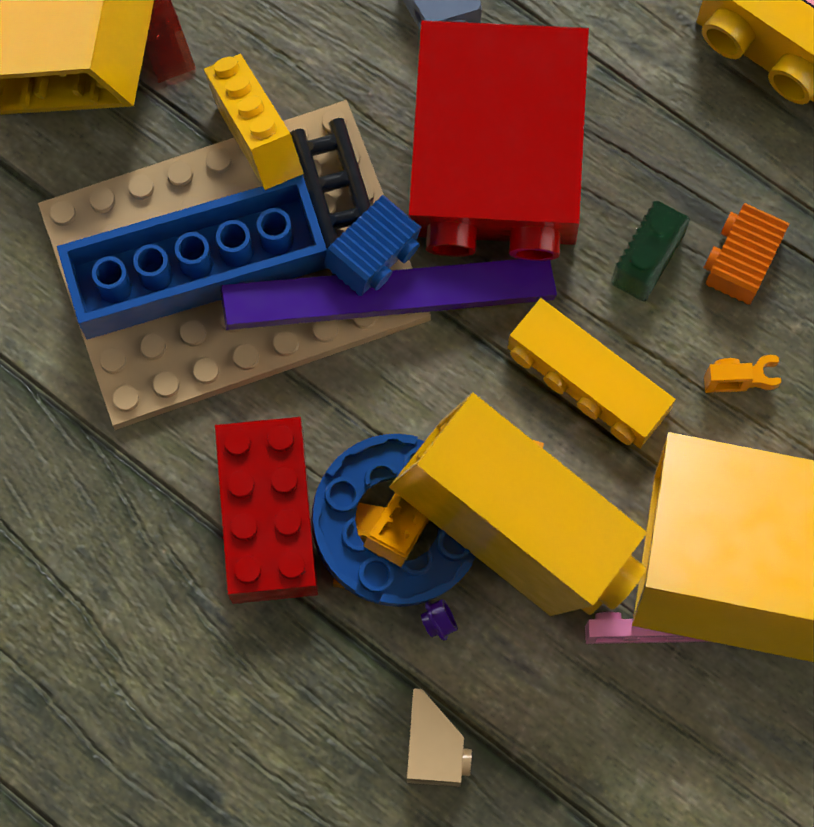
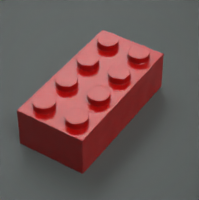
M301 417L215 425L227 590L232 604L317 596L318 587Z

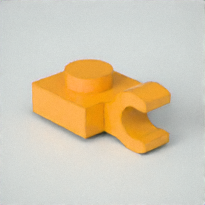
M765 355L754 366L752 363H740V360L736 358L719 359L714 364L709 365L704 375L705 393L740 392L754 387L764 390L776 389L781 384V378L767 377L763 372V368L776 367L779 363V357L776 355Z

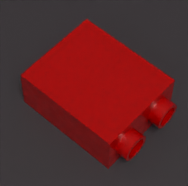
M421 20L409 217L421 226L418 237H426L427 252L440 256L463 257L476 253V240L510 242L509 254L514 258L548 261L559 258L560 244L576 245L580 222L589 28Z

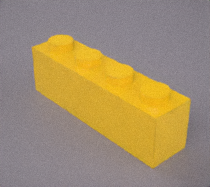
M238 54L233 57H224L219 59L214 65L204 68L217 109L264 190L304 174L291 133L243 56Z
M542 298L538 300L509 335L508 349L511 350L510 355L518 364L527 369H530L532 366L544 375V382L552 390L559 394L564 392L578 401L577 406L585 415L594 420L598 417L612 427L610 429L611 433L626 445L633 443L641 449L669 414L676 399Z

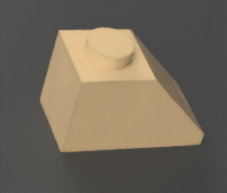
M413 688L407 783L460 787L461 776H470L472 749H463V735L423 689Z

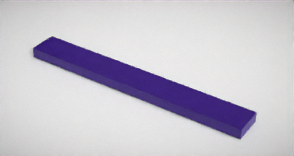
M524 259L392 270L390 278L380 289L376 291L370 287L362 296L357 295L356 291L351 290L349 285H345L343 280L338 279L337 275L221 285L220 290L226 330L538 302L540 298L545 301H551L556 298L557 291L550 260L534 261Z

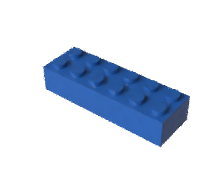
M303 174L267 190H264L263 186L56 246L78 324L86 340L222 300L221 285L293 279L327 269L324 265L327 248Z

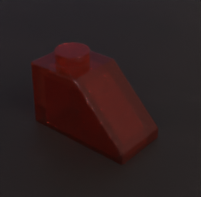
M154 0L145 45V52L158 83L196 69L171 0Z

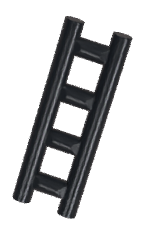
M344 118L331 120L329 122L331 134L308 140L304 129H295L290 132L327 249L338 238L336 230L351 226L371 206ZM337 150L343 171L319 177L313 156ZM348 187L354 208L330 214L324 193Z

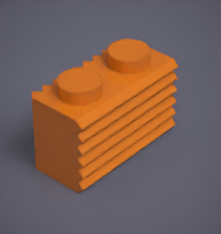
M746 203L743 204L739 214L731 211L720 233L726 236L727 239L722 249L716 246L713 247L703 269L710 271L705 284L717 291H721L723 294L736 298L738 301L751 305L790 223Z

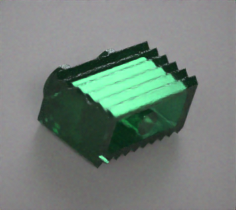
M660 201L652 202L647 215H644L643 221L640 222L639 228L636 229L635 235L631 238V242H628L627 248L624 249L623 255L620 256L619 262L615 265L611 279L613 286L646 302L685 236L690 218Z

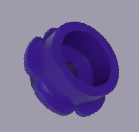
M444 599L433 604L430 601L425 603L427 611L421 614L425 629L430 637L433 638L438 635L441 640L446 641L449 634L458 630L452 611Z

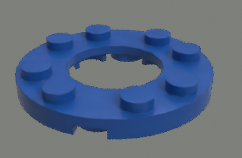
M379 435L365 439L348 448L336 458L325 472L317 487L312 505L311 528L313 540L322 563L339 584L354 595L366 601L384 606H413L441 596L463 578L476 557L439 527L436 539L429 550L414 560L405 561L402 567L377 556L363 547L364 543L358 535L355 521L358 502L368 489L379 482L395 480L424 443L423 440L413 435Z

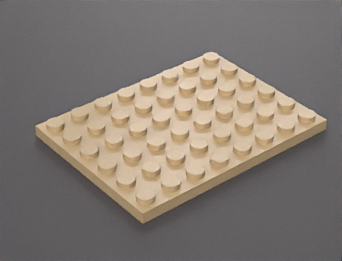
M347 100L283 121L289 132L295 129H304L307 139L312 140L330 135L329 122L336 118H344L371 206L381 195H384ZM231 138L40 202L38 205L72 303L56 246L261 187L262 185L235 138ZM337 150L313 156L319 177L343 171ZM348 187L324 193L330 214L354 208ZM348 227L336 230L337 237L339 238ZM398 260L390 269H412L409 260L406 263ZM324 269L297 278L331 276L332 274L330 269ZM222 300L88 340H86L82 330L81 333L112 425L117 430L431 321L430 312L226 330Z

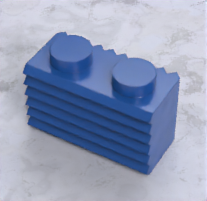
M381 195L356 222H353L328 247L324 265L327 269L331 270L332 274H336L338 279L343 280L345 285H349L351 290L356 291L359 296H362L370 287L377 291L390 278L393 272L390 268L398 260L406 263L418 250L420 244L417 242L421 226L388 198Z

